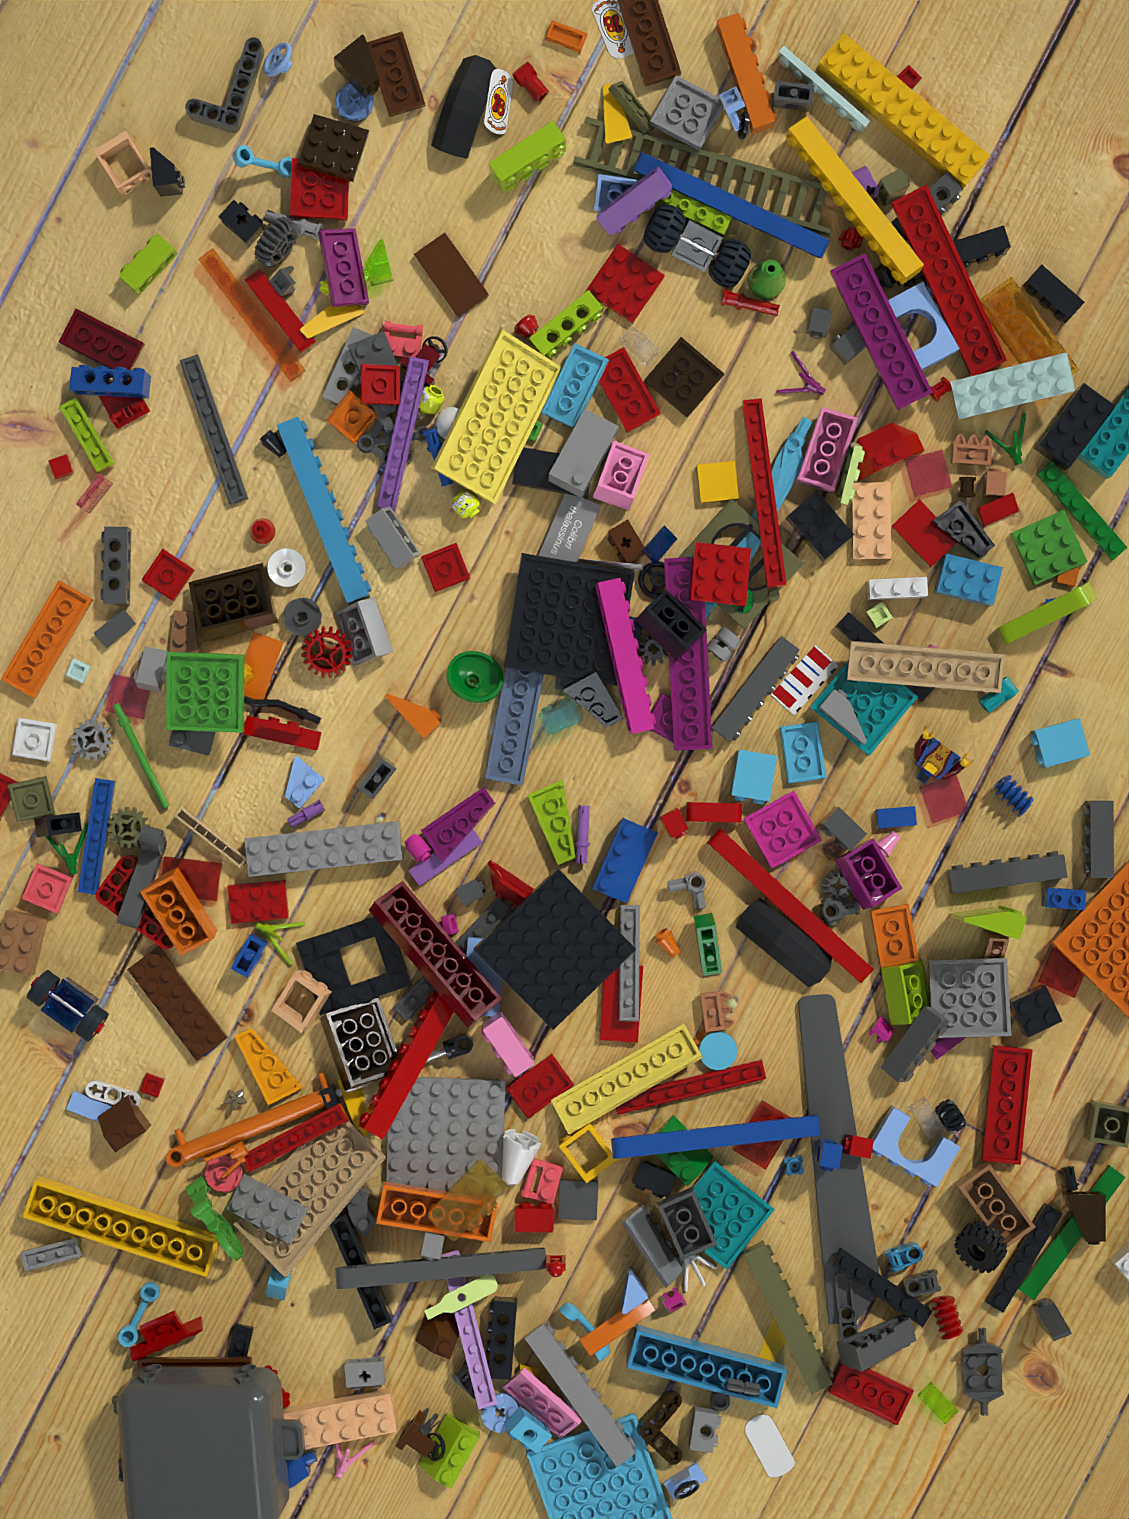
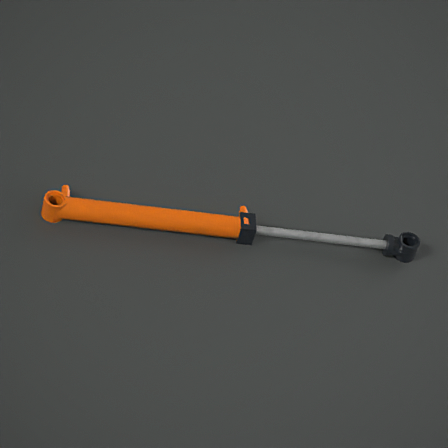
M463 1033L442 1042L444 1048L432 1052L427 1062L445 1055L450 1060L468 1054L473 1048V1038L469 1034ZM461 1039H466L469 1042V1047L463 1049L459 1046L458 1042ZM322 1072L318 1074L322 1087L321 1090L186 1142L183 1133L178 1128L175 1130L179 1145H175L167 1152L166 1162L171 1167H179L184 1163L325 1108L328 1109L341 1102L340 1096H342L340 1088L336 1090L335 1084L329 1085L327 1078ZM381 1079L376 1080V1081L371 1082V1083H368V1084H366V1085H363V1086H360V1087H357V1088L348 1090V1091H346V1092H348V1093L353 1092V1091L358 1090V1089H360V1088H363V1087H365V1086H368V1085H371V1084L376 1083V1082H378V1081H381ZM173 1152H179L181 1160H175Z

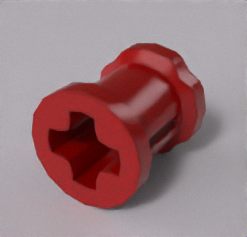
M944 377L940 378V382L931 387L933 393L930 396L934 401L938 402L941 396L952 391L950 382Z

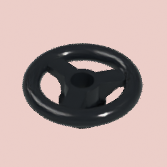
M653 561L646 564L638 577L641 591L653 599H656L661 594L657 593L658 587L665 583V575L660 571L653 572L651 568L662 567L665 569L664 562ZM646 573L650 576V582L653 585L651 591L644 584ZM656 576L661 578L660 583L654 581Z

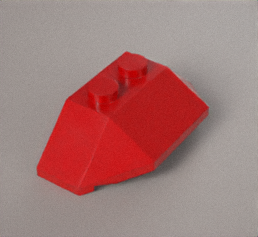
M892 422L858 438L856 443L862 446V450L865 451L862 463L859 462L857 467L860 470L858 481L925 451L917 433Z
M490 860L488 862L492 887L496 892L495 896L502 901H505V899L512 902L511 906L513 908L520 904L534 890L533 887L494 861Z

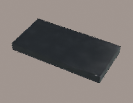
M523 447L516 462L512 481L513 485L577 496L548 481L549 473L560 455L559 453ZM589 487L583 496L584 498H588Z

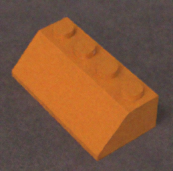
M178 867L161 875L140 891L180 955L214 939L218 930Z

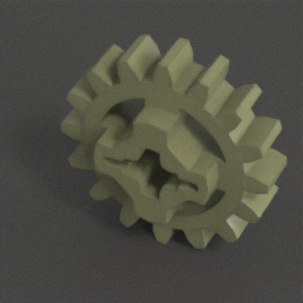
M125 807V812L122 809H118V815L112 814L114 820H108V823L112 824V826L107 828V830L112 831L109 838H116L114 844L121 842L120 847L122 848L126 844L128 848H132L133 843L136 847L140 846L139 836L141 831L138 830V823L140 822L141 829L143 825L150 826L145 824L148 817H142L143 811L136 813L137 808L133 807L130 811L129 807ZM125 815H133L129 820L123 818ZM131 824L130 828L132 831H126L127 826L125 825ZM128 835L135 838L133 840H125Z

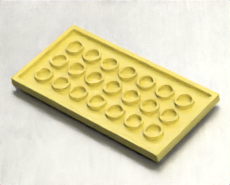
M499 329L431 468L490 503L496 504L562 367L503 329Z

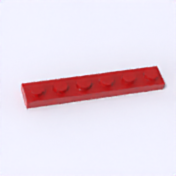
M339 1103L248 1151V1155L245 1156L246 1161L244 1162L248 1172L349 1121L342 1104Z

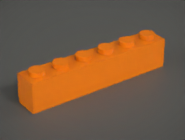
M736 13L718 19L716 29L735 86L745 104L743 110L749 114L751 134L774 127L775 120H777L774 108L771 109L770 94L768 90L765 91L764 76L762 72L759 73L758 58L756 54L753 55L752 40L750 36L747 37L745 30H747L744 18L741 19L740 14Z

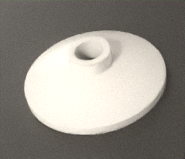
M289 548L280 549L268 561V574L273 582L280 586H294L303 579L306 572V563L302 555L297 551ZM286 565L291 566V570L289 572H286L284 570V567Z

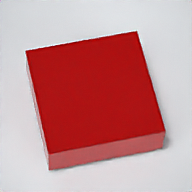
M910 65L897 76L911 89L922 79Z
M67 454L48 460L55 479L74 473Z
M147 1072L140 1092L158 1098L165 1079Z

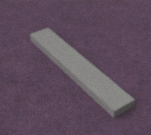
M620 905V933L636 950L620 965L619 1021H639L640 905Z

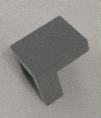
M293 266L279 269L269 281L280 296L295 291L293 286L296 282L290 276L294 270Z

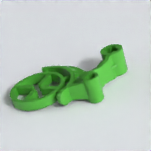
M200 1176L185 1187L194 1203L190 1211L195 1218H200L206 1224L210 1232H214L225 1252L233 1260L238 1261L244 1257V1250L234 1234L236 1231L221 1214L212 1209V1202L207 1196L211 1188L206 1179Z

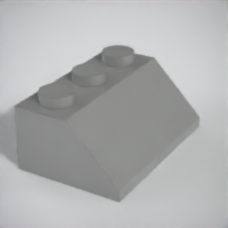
M375 598L357 601L335 612L342 634L346 633L344 641L347 639L351 640V643L347 646L353 647V650L348 652L353 654L351 658L353 667L393 652Z

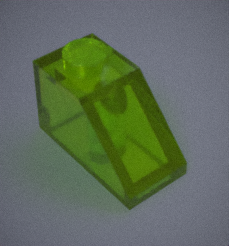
M382 239L376 244L365 263L366 269L363 270L365 280L370 281L371 286L393 281Z

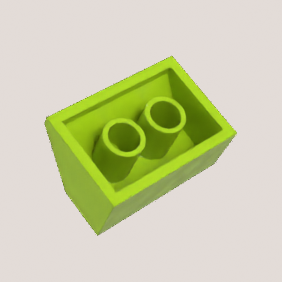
M923 960L881 968L891 1025L913 1023L924 1006L931 1007Z
M446 1413L436 1431L445 1442L446 1450L444 1457L441 1460L433 1461L428 1456H422L419 1465L435 1481L451 1489L475 1447L480 1431ZM434 1435L432 1440L436 1441L438 1444H441L439 1439ZM439 1447L438 1452L435 1453V1458H438L440 1456L441 1447Z

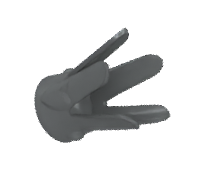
M428 1408L423 1411L426 1415L417 1430L426 1437L431 1433L432 1428L441 1421L439 1420L433 1425L438 1418L436 1413L425 1423L429 1412Z

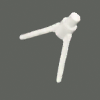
M698 1254L683 1259L684 1291H688L689 1263H691L702 1286H705L706 1283L694 1261L697 1259L713 1269H716L717 1266Z

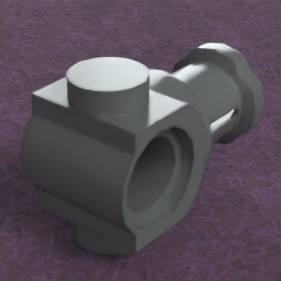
M832 898L821 900L822 904L820 905L819 913L821 919L824 920V924H827V926L837 925L838 920L844 919L846 915L860 914V907L856 898L847 902L833 901ZM827 907L833 909V917L826 914Z

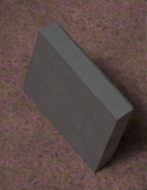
M560 1179L559 1219L597 1220L598 1181L590 1180L586 1183L584 1180Z

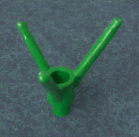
M1026 413L1022 414L1018 439L1017 432L1013 431L1014 445L1007 447L988 430L985 431L986 435L1010 454L1011 459H1014L1015 465L1023 463L1021 459V444Z
M88 823L83 828L74 853L68 854L62 843L59 848L50 836H46V839L65 862L69 874L77 873L76 860L87 833Z

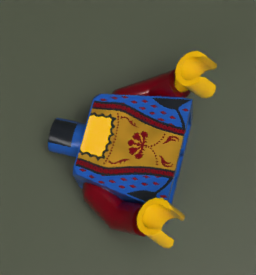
M927 725L923 729V734H921L914 745L915 765L922 769L916 776V779L924 785L930 777L936 780H945L953 777L966 767H970L974 762V759L970 762L966 761L965 758L969 753L964 754L961 759L960 756L934 738L935 729H933V732L927 733Z

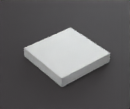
M18 718L12 756L51 762L57 724Z

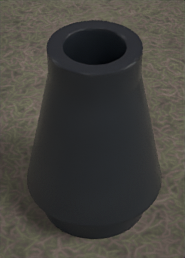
M271 429L259 439L262 442L261 445L274 453L278 458L287 452L277 433Z

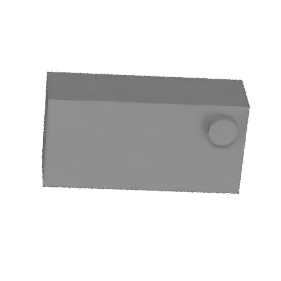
M584 409L552 467L548 481L583 498L614 441L619 426Z

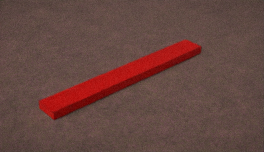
M762 1059L655 1085L616 1107L617 1115L767 1079Z

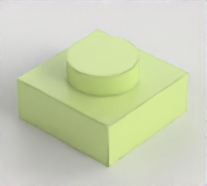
M883 602L866 612L875 628L893 618Z

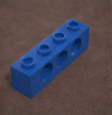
M79 365V367H71L69 390L78 395L149 399L151 375L142 368L127 370L124 367L109 369L106 366L90 368L88 365ZM95 376V380L90 383V379ZM113 377L112 383L108 384V380ZM131 378V383L126 385L127 380Z

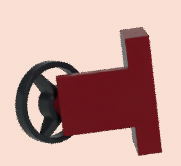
M430 336L423 342L422 349L415 357L429 360L428 373L435 363L442 362L447 357L448 347L440 337ZM431 339L440 341L444 349H440L438 345L433 344ZM439 353H444V357L438 360L441 356ZM403 356L399 363L407 371L409 359ZM426 374L424 384L426 386L434 385L435 380Z

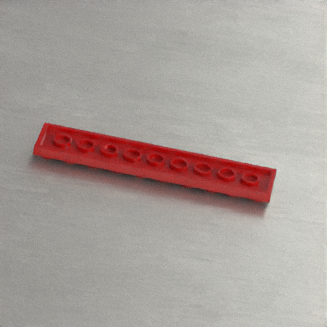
M927 184L891 202L912 250L924 264L922 268L923 275L947 323L948 329L959 347V353L970 376L982 374L1006 362V356Z

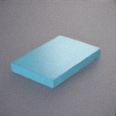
M818 721L780 727L788 784L826 778Z

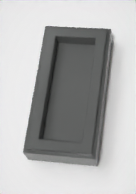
M122 609L94 634L108 648L136 625V622L125 609Z

